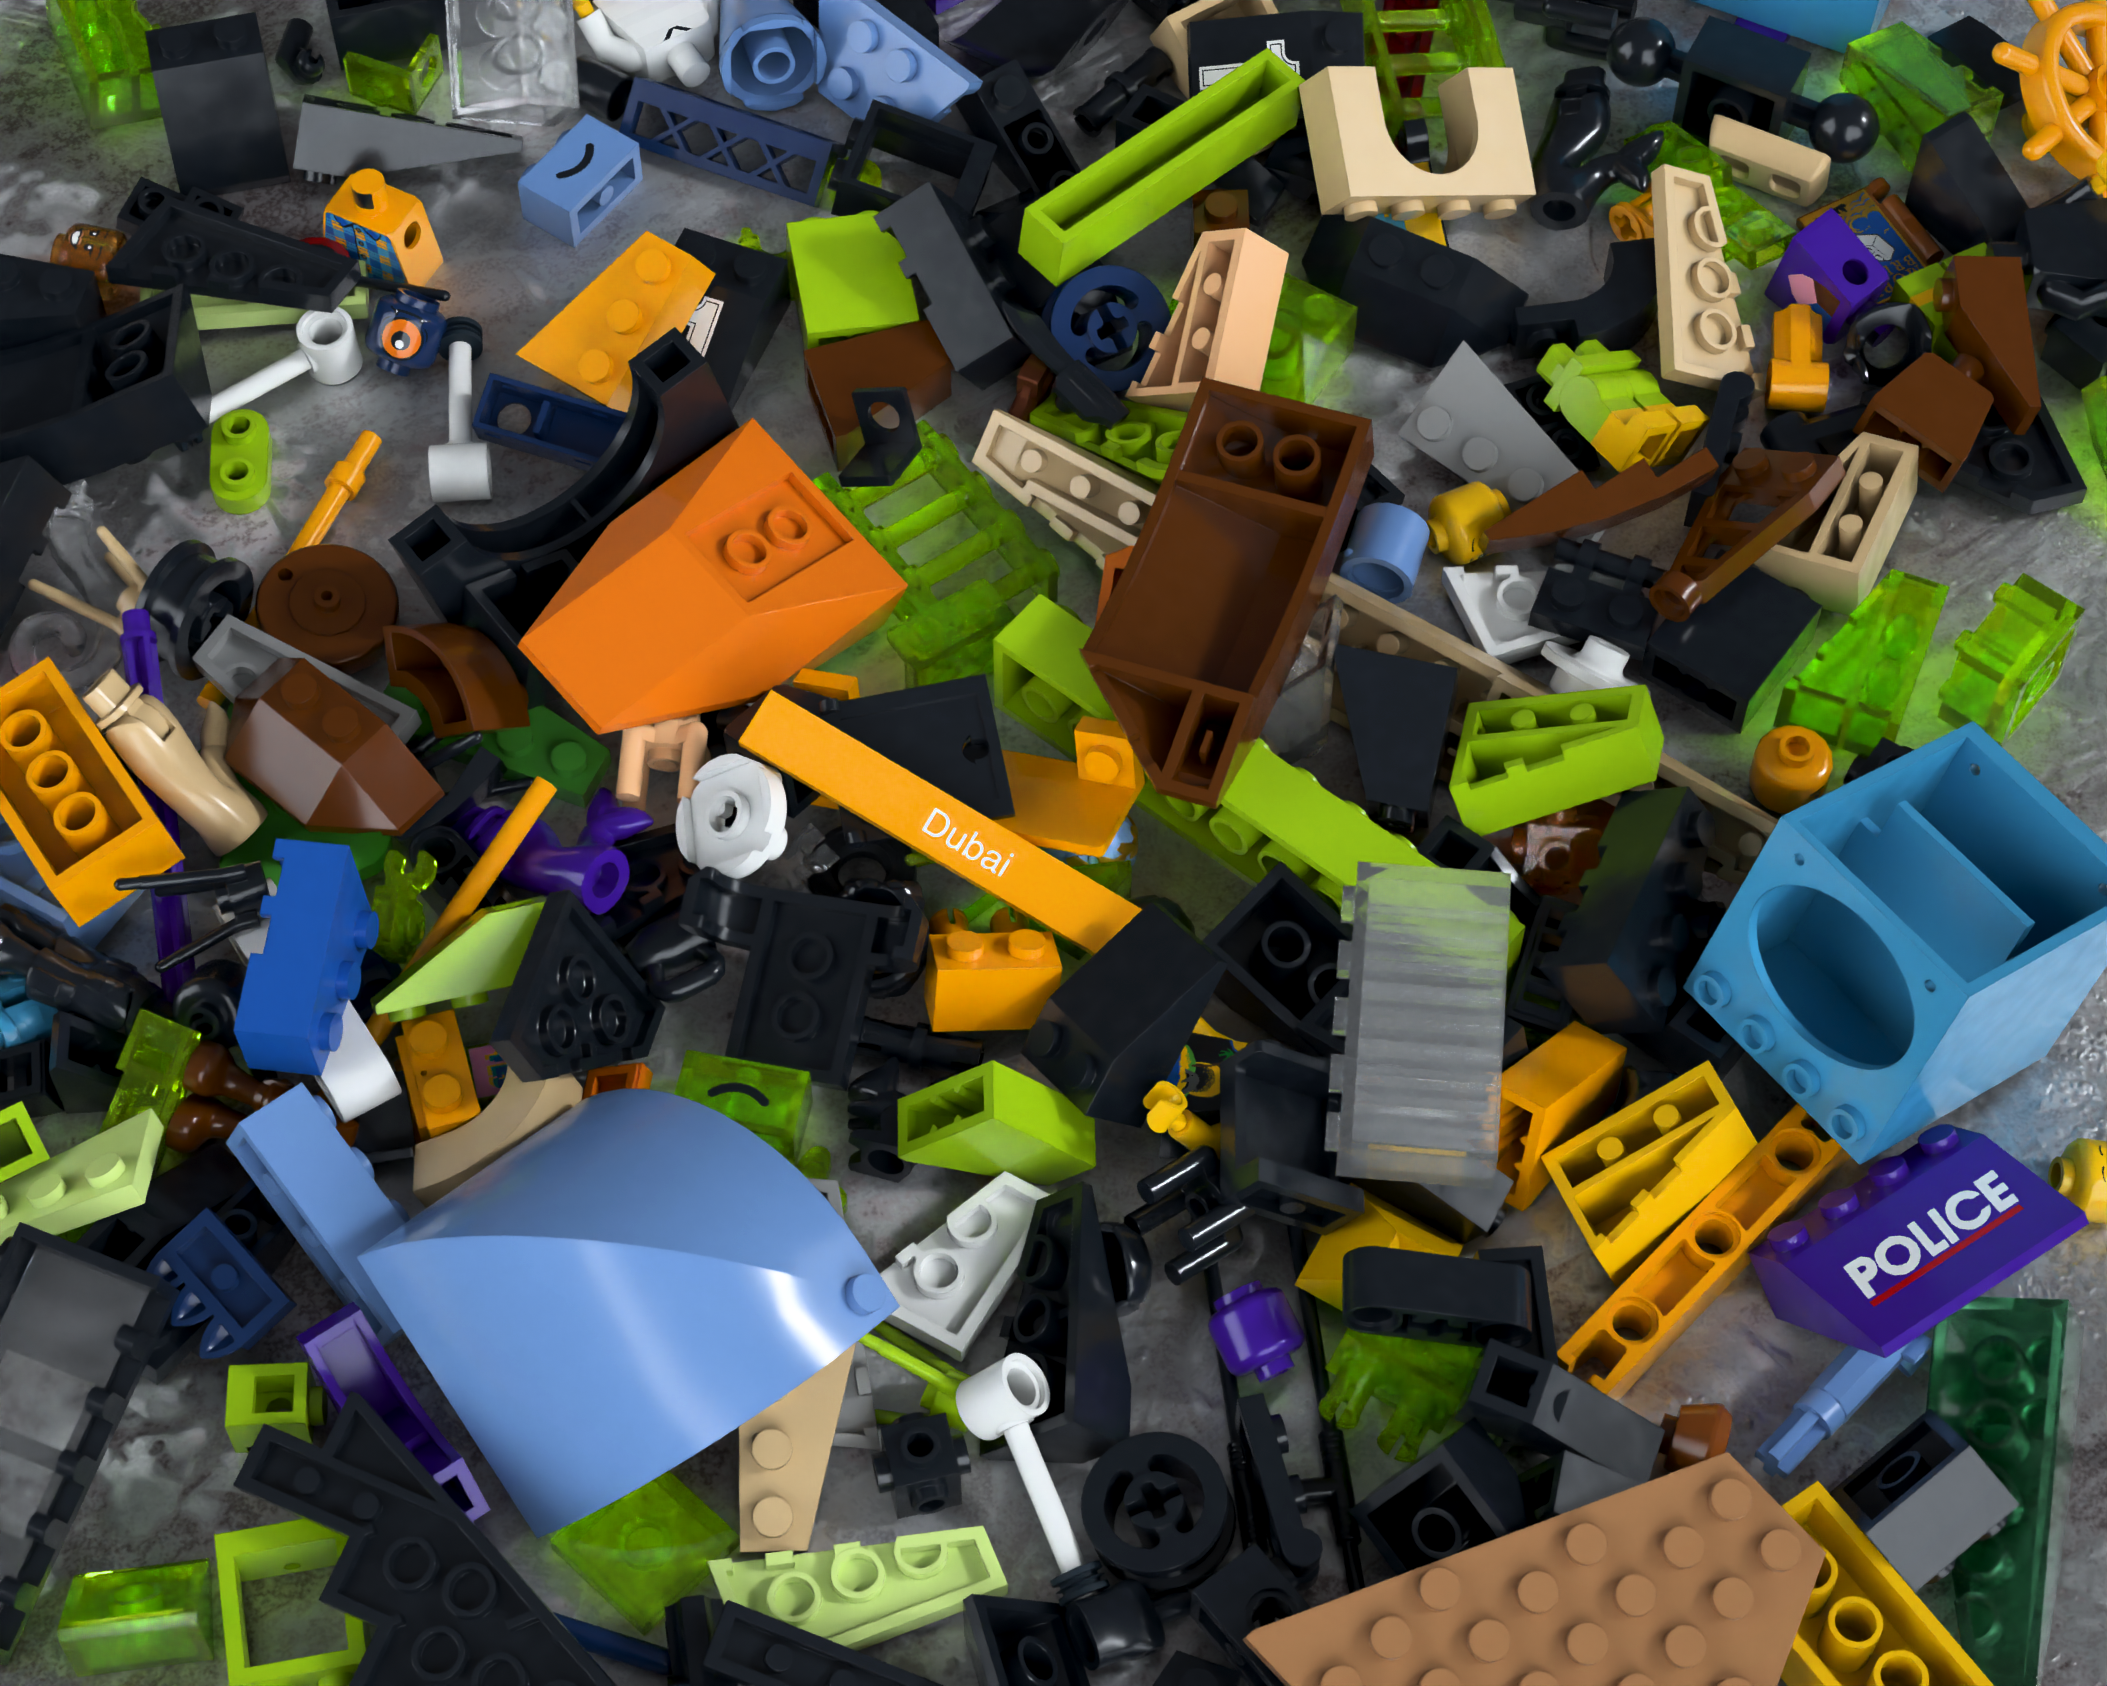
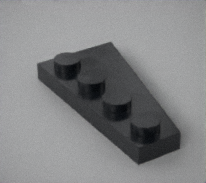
M169 196L165 197L105 266L109 283L166 291L184 283L190 294L327 313H333L362 277L358 260Z

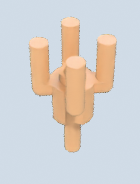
M701 714L623 730L616 798L622 801V807H634L646 812L650 767L665 772L680 770L677 802L680 804L682 796L691 799L694 789L700 783L692 778L703 765L711 760V754L707 747L708 730L700 722Z

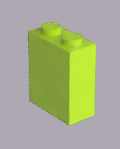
M867 210L856 215L831 218L809 217L802 221L786 223V257L804 350L920 321L912 280L906 279L898 264L907 256L895 237L888 232L883 233L880 231L873 216L879 213L878 211Z

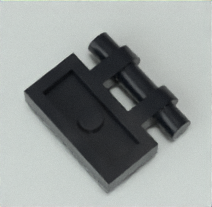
M1560 537L1553 559L1575 566L1572 573L1552 567L1548 568L1532 607L1528 625L1583 643L1586 642L1589 635H1593L1623 649L1630 655L1629 658L1642 661L1646 643L1652 635L1659 613L1652 606L1650 599L1641 595L1644 588L1651 589L1662 574L1668 570L1652 566V559L1635 554L1633 559L1601 550L1602 543L1586 538L1583 540V543ZM1593 572L1625 581L1623 589L1621 590L1591 580Z

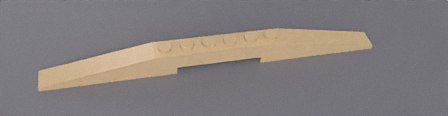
M1000 409L993 410L971 461L1024 506H1031L1050 522L1048 525L1065 540L1076 543L1096 560L1094 564L1104 570L1106 555L1131 545L1135 546L1160 488L1159 485ZM1331 572L1303 644L1281 690L1282 694L1350 730L1334 658L1336 644L1458 668V692L1439 779L1450 784L1468 703L1557 694L1548 685L1334 572ZM1664 752L1661 753L1656 781L1536 819L1543 821L1544 825L1567 832L1575 831L1601 839L1623 792L1689 786L1715 820V840L1708 849L1703 871L1717 875L1716 878L1742 885L1779 821Z

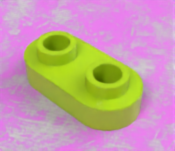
M237 409L218 418L212 427L210 486L216 504L225 512L237 515L252 513L260 509L270 497L272 438L268 423L261 414L249 409ZM236 476L242 478L240 480H232Z

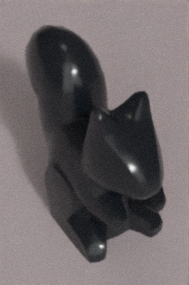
M891 1057L883 1066L859 1076L848 1088V1099L851 1101L848 1105V1112L857 1116V1118H852L848 1121V1128L853 1131L850 1133L848 1142L860 1149L850 1156L848 1167L851 1171L898 1183L909 1175L914 1166L919 1163L907 1162L898 1158V1099L907 1095L898 1091L899 1061L897 1057ZM955 1075L940 1077L935 1081L929 1083L927 1087L934 1085L938 1082H941L943 1080H946Z

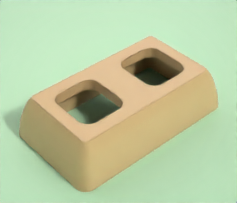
M1714 115L1710 128L1708 169L1710 172L1803 207L1810 206L1824 193L1828 185L1831 158L1827 154L1725 116Z

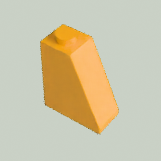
M1574 1021L1492 1080L1476 1154L1514 1181L1504 1202L1522 1212L1533 1203L1552 1179L1540 1156L1591 1128L1598 1122L1616 1099L1628 1048Z

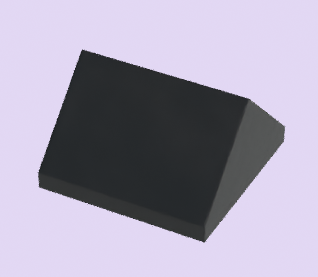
M971 1594L963 1599L964 1637L979 1686H1090L1085 1667L1068 1633L1065 1619L1066 1606L1061 1607L1059 1603L979 1594Z

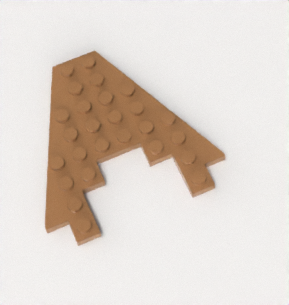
M1725 1452L1254 1629L1243 1641L1285 1686H1777L1826 1552L1729 1452Z

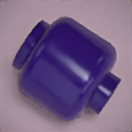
M1257 1280L1227 1293L1213 1303L1217 1312L1209 1319V1332L1228 1371L1232 1375L1243 1377L1255 1373L1261 1384L1295 1367L1290 1355L1303 1345L1304 1332L1281 1289L1277 1287L1263 1288L1260 1280Z

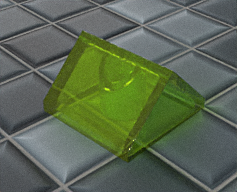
M204 1558L74 1575L57 1627L59 1644L77 1677L214 1660L210 1559Z

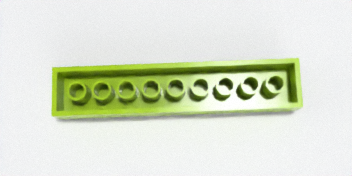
M1039 594L993 639L994 706L1073 762H1077L1074 729L1082 716L1112 721L1117 720L1080 655L1079 648L1083 649L1093 629L1084 624L1078 614L1068 606L1056 605L1042 594ZM1258 737L1217 810L1158 794L1144 771L1145 785L1134 804L1253 888L1281 861L1372 945L1375 942L1383 945L1493 1009H1496L1510 993L1518 967L1526 927L1519 922L1516 915L1506 906L1497 902L1491 903L1469 888L1466 881L1455 871L1448 868L1441 869L1425 858L1407 838L1399 834H1390L1371 821L1366 812L1354 802L1342 801L1323 788L1314 775L1301 767L1294 768L1272 753L1269 746L1261 738Z

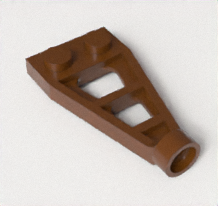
M1744 447L1719 477L1715 494L1712 497L1706 498L1670 570L1664 572L1649 590V599L1656 611L1671 621H1686L1700 604L1708 602L1816 512L1847 475L1840 456ZM1739 503L1777 507L1759 523L1729 520L1734 508ZM1710 544L1733 546L1719 559L1703 558Z

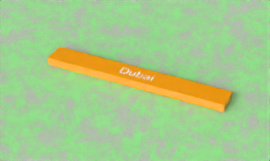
M770 690L738 741L739 746L1092 956L1143 910L773 690Z

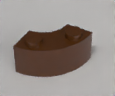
M455 622L382 627L390 686L406 688L420 699L430 716L435 738L467 736L475 731H479L482 734H494L530 726L526 688L518 681L511 665L500 649L483 633L468 625Z

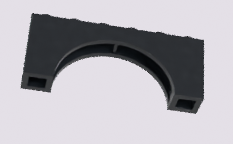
M676 327L628 361L632 374V395L623 424L601 458L565 492L527 514L492 524H468L457 521L447 516L435 504L388 539L441 622L461 623L465 585L511 569L517 576L512 616L515 615L521 564L564 548L580 563L610 522L739 428L708 361Z

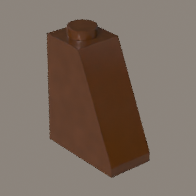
M928 319L803 350L806 388L838 472L844 470L865 444L851 395L856 388L906 387L915 421L952 395L951 372L956 370ZM875 402L872 404L871 413L879 425L885 428H896L899 426V415L891 405L885 402Z

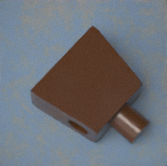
M1924 353L1874 395L1852 431L1858 435L1862 432H1867L1918 445V476L1944 493L1968 457L1994 401L1992 393L1979 384V381L1984 376V367L1977 358L1966 353L1957 354L1950 364L1934 353Z

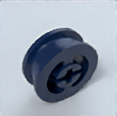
M1116 265L1098 266L1074 275L1054 289L1046 300L1040 315L1049 331L1075 361L1078 359L1082 361L1113 393L1129 389L1132 381L1141 383L1155 354V351L1149 348V344L1156 331L1164 334L1171 320L1168 305L1158 288L1139 272ZM1106 291L1124 301L1125 306L1120 303L1109 302L1081 314L1077 318L1072 332L1073 311L1080 299L1088 292ZM1110 322L1114 331L1107 338L1101 340L1097 334V329L1101 328L1103 323ZM1138 330L1139 337L1136 352L1122 369L1118 371H1105L1087 362L1085 355L1101 359L1130 347L1135 341Z

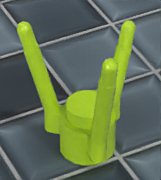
M884 1321L874 1327L873 1330L892 1344L881 1340L869 1332L858 1340L861 1344L876 1351L877 1354L927 1381L928 1384L922 1395L920 1406L930 1410L929 1416L946 1413L950 1430L954 1428L963 1433L968 1432L969 1429L963 1423L957 1409L956 1391L959 1384L971 1377V1375L954 1368ZM874 1409L876 1422L882 1425H891L894 1420L907 1414Z

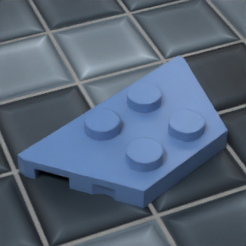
M819 0V34L824 43L827 63L824 76L818 84V92L851 118L858 117L865 120L874 99L938 123L952 112L950 107L964 95L974 94L980 89L983 82L981 79L876 0Z

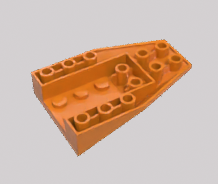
M752 417L610 522L522 637L517 647L591 729L599 735L754 703L772 687L793 683V680L802 668L814 670L884 626L909 585Z

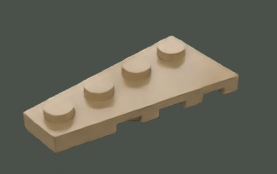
M1663 164L1651 172L1661 378L1718 391L1724 375L1734 371L1748 374L1755 383L1752 400H1755L1765 394L1767 389L1763 374L1754 373L1749 350L1755 347L1750 325H1741L1734 298L1741 291L1736 272H1731L1724 261L1721 247L1728 242L1711 178L1709 175Z
M857 1342L788 1394L739 1426L740 1553H772L787 1550L808 1552Z

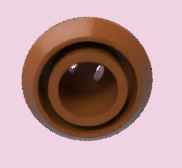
M1723 1404L1681 1405L1677 1417L1664 1414L1660 1428L1664 1429L1665 1433L1658 1453L1665 1455L1663 1468L1672 1473L1725 1453L1733 1417Z

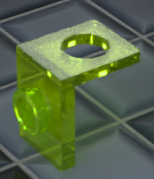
M433 33L428 35L406 69L348 51L343 58L349 92L352 96L368 100L379 107H389L415 115L444 72L439 37ZM429 58L428 72L421 83L423 67Z

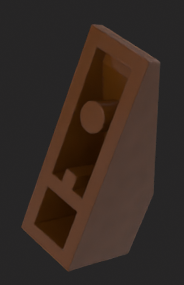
M1953 256L1943 277L1936 279L1933 289V305L1936 312H1942L1944 334L1958 354H1970L1981 362L1984 367V376L1979 381V384L1992 393L1994 397L1992 404L2012 434L2025 435L2041 409V400L2021 257Z

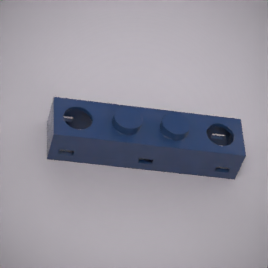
M490 373L472 427L477 437L481 440L589 471L616 437L627 413ZM519 404L529 410L531 423L525 432L518 434L499 428L498 416L508 405Z

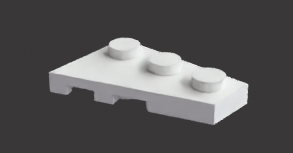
M1556 564L1554 568L1572 573L1575 565ZM1496 565L1495 572L1464 573V566L1442 568L1441 582L1474 646L1506 664H1511L1540 655L1546 641L1556 642L1565 646L1579 642L1528 625L1532 607L1547 571L1519 572L1518 565ZM1593 572L1591 578L1593 581L1621 590L1625 584V581L1597 572Z
M1006 1171L992 1180L947 1215L946 1223L918 1245L912 1242L895 1256V1262L880 1273L900 1305L897 1310L883 1321L962 1362L1018 1277L1017 1270L1036 1201L1050 1194Z

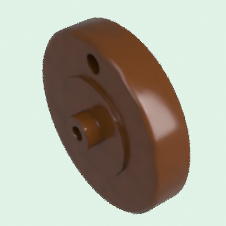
M318 544L300 548L285 555L267 571L261 580L256 594V622L259 630L347 675L362 671L378 661L386 653L382 627L399 625V597L390 574L374 558L348 546Z

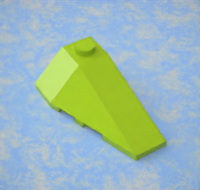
M1052 393L1029 413L1030 424L1160 486L1189 412L1121 400L1130 413L1126 419L1109 430L1098 423L1082 421L1074 412L1069 414L1061 412L1055 405L1057 395Z

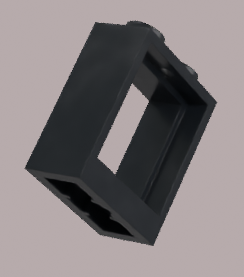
M873 99L865 120L855 117L852 122L844 147L851 150L848 160L838 157L831 173L827 189L836 192L831 214L847 216L856 215L867 210L881 212L903 198V196L860 181L872 149L876 148L960 179L952 199L973 215L987 181L997 145Z

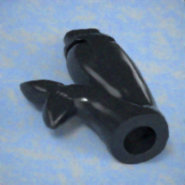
M1599 66L1571 69L1565 73L1563 83L1555 88L1554 99L1546 118L1544 130L1532 158L1531 168L1536 195L1529 199L1532 217L1546 229L1554 231L1567 230L1582 225L1587 221L1599 197L1614 184L1622 183L1641 193H1645L1650 185V173L1647 167L1657 158L1664 140V131L1662 130L1642 135L1627 143L1618 152L1609 153L1588 162L1606 140L1611 122V108L1609 104L1611 92L1605 84L1606 71Z

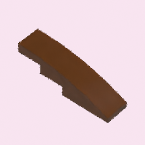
M1705 447L1657 477L1643 458L1597 488L1593 487L1583 470H1580L1484 530L1478 546L1483 554L1543 547L1558 543L1560 537L1574 539L1604 531L1657 510L1710 481L1719 465L1708 448Z

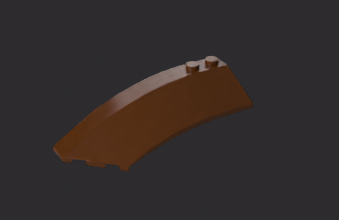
M1202 377L1165 476L1141 533L1099 620L1083 649L1079 648L1084 663L1158 794L1217 810L1261 734L1318 608L1374 457L1372 419Z

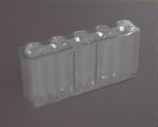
M1358 861L1356 886L1343 885L1340 923L1353 924L1352 941L1339 940L1336 978L1349 979L1348 997L1335 996L1332 1035L1345 1036L1344 1054H1331L1328 1089L1329 1093H1341L1340 1112H1327L1324 1151L1337 1152L1335 1176L1493 1189L1499 1145L1511 873Z

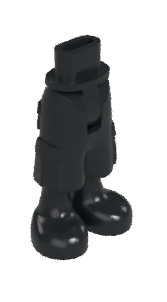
M4 903L0 906V972H12L26 977L25 991L28 998L55 1007L58 1011L74 1013L112 1030H120L125 1026V1034L133 1038L144 1032L164 1040L177 1028L172 1014L173 1003L163 999V989L154 982L148 981L138 972L136 966L115 957L110 958L105 953L94 949L74 936L71 937L65 933H62L60 936L56 935L35 921L28 911L15 905Z

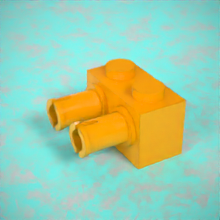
M1003 907L992 915L989 923L991 933L969 931L967 916L959 909L953 908L952 911L955 924L950 923L947 908L936 912L929 922L930 934L928 937L924 999L932 1032L1031 1029L1047 999L1061 984L1062 964L1052 931L1038 932L1030 929L1028 917L1013 909L1015 922H1011L1008 907Z

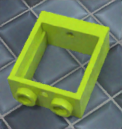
M304 1518L214 1534L229 1686H349L371 1641L369 1624L344 1613L348 1649L250 1667L241 1582L335 1566L349 1538Z

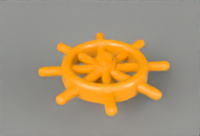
M2027 0L2039 21L2026 35L2022 49L2007 42H2000L1992 49V58L1996 63L2019 73L2022 97L2027 110L2021 120L2023 132L2028 138L2022 147L2023 156L2029 161H2037L2050 152L2063 168L2079 180L2086 176L2094 179L2099 175L2096 170L2097 160L2101 154L2107 151V0H2084V2L2072 3L2060 9L2054 0ZM2076 35L2085 38L2086 52ZM2059 53L2069 69L2059 65ZM2106 190V191H2104V192L2102 193V194H2103V198H2107V190Z

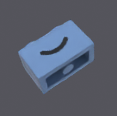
M586 114L572 129L564 131L559 136L555 146L537 163L528 166L523 172L520 180L517 182L523 219L575 248L643 180L639 143Z

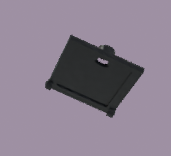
M985 674L840 702L836 698H829L818 703L822 720L992 821L1015 817ZM970 738V741L965 745L963 749L964 743ZM838 805L846 847L848 849H858L866 845L897 840Z

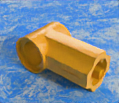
M1790 304L1787 308L1774 312L1771 323V358L1768 363L1765 383L1767 389L1765 393V409L1824 413L1829 388L1828 362H1822V315L1815 313L1810 305Z

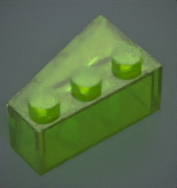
M1901 21L1847 43L1839 81L1844 92L1862 96L1872 104L1879 118V135L1884 136L1900 155L1904 167L1913 173L1923 135L1963 111H1966L1974 119L1984 137L1990 143L2004 93L1994 86L1986 90L1971 81L1973 79V71L1963 64L1954 68L1940 59L1942 57L1941 48Z
M1892 568L1849 615L1848 622L1831 640L1827 639L1817 650L1815 658L1798 676L1794 675L1783 687L1773 726H1803L1819 734L1826 740L1828 745L1855 754L1862 752L1868 756L1882 737L1896 743L1950 587Z

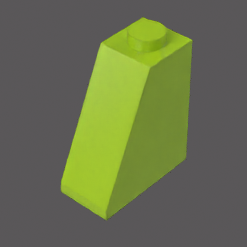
M991 1060L898 1099V1158L907 1162L998 1177L1006 1171L1025 1182L1049 1186L1096 1167L1095 1118L1084 1115L1064 1094Z

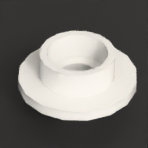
M1589 635L1581 651L1551 641H1546L1541 650V654L1557 666L1548 685L1557 694L1642 685L1623 673L1630 655L1623 649L1599 637Z

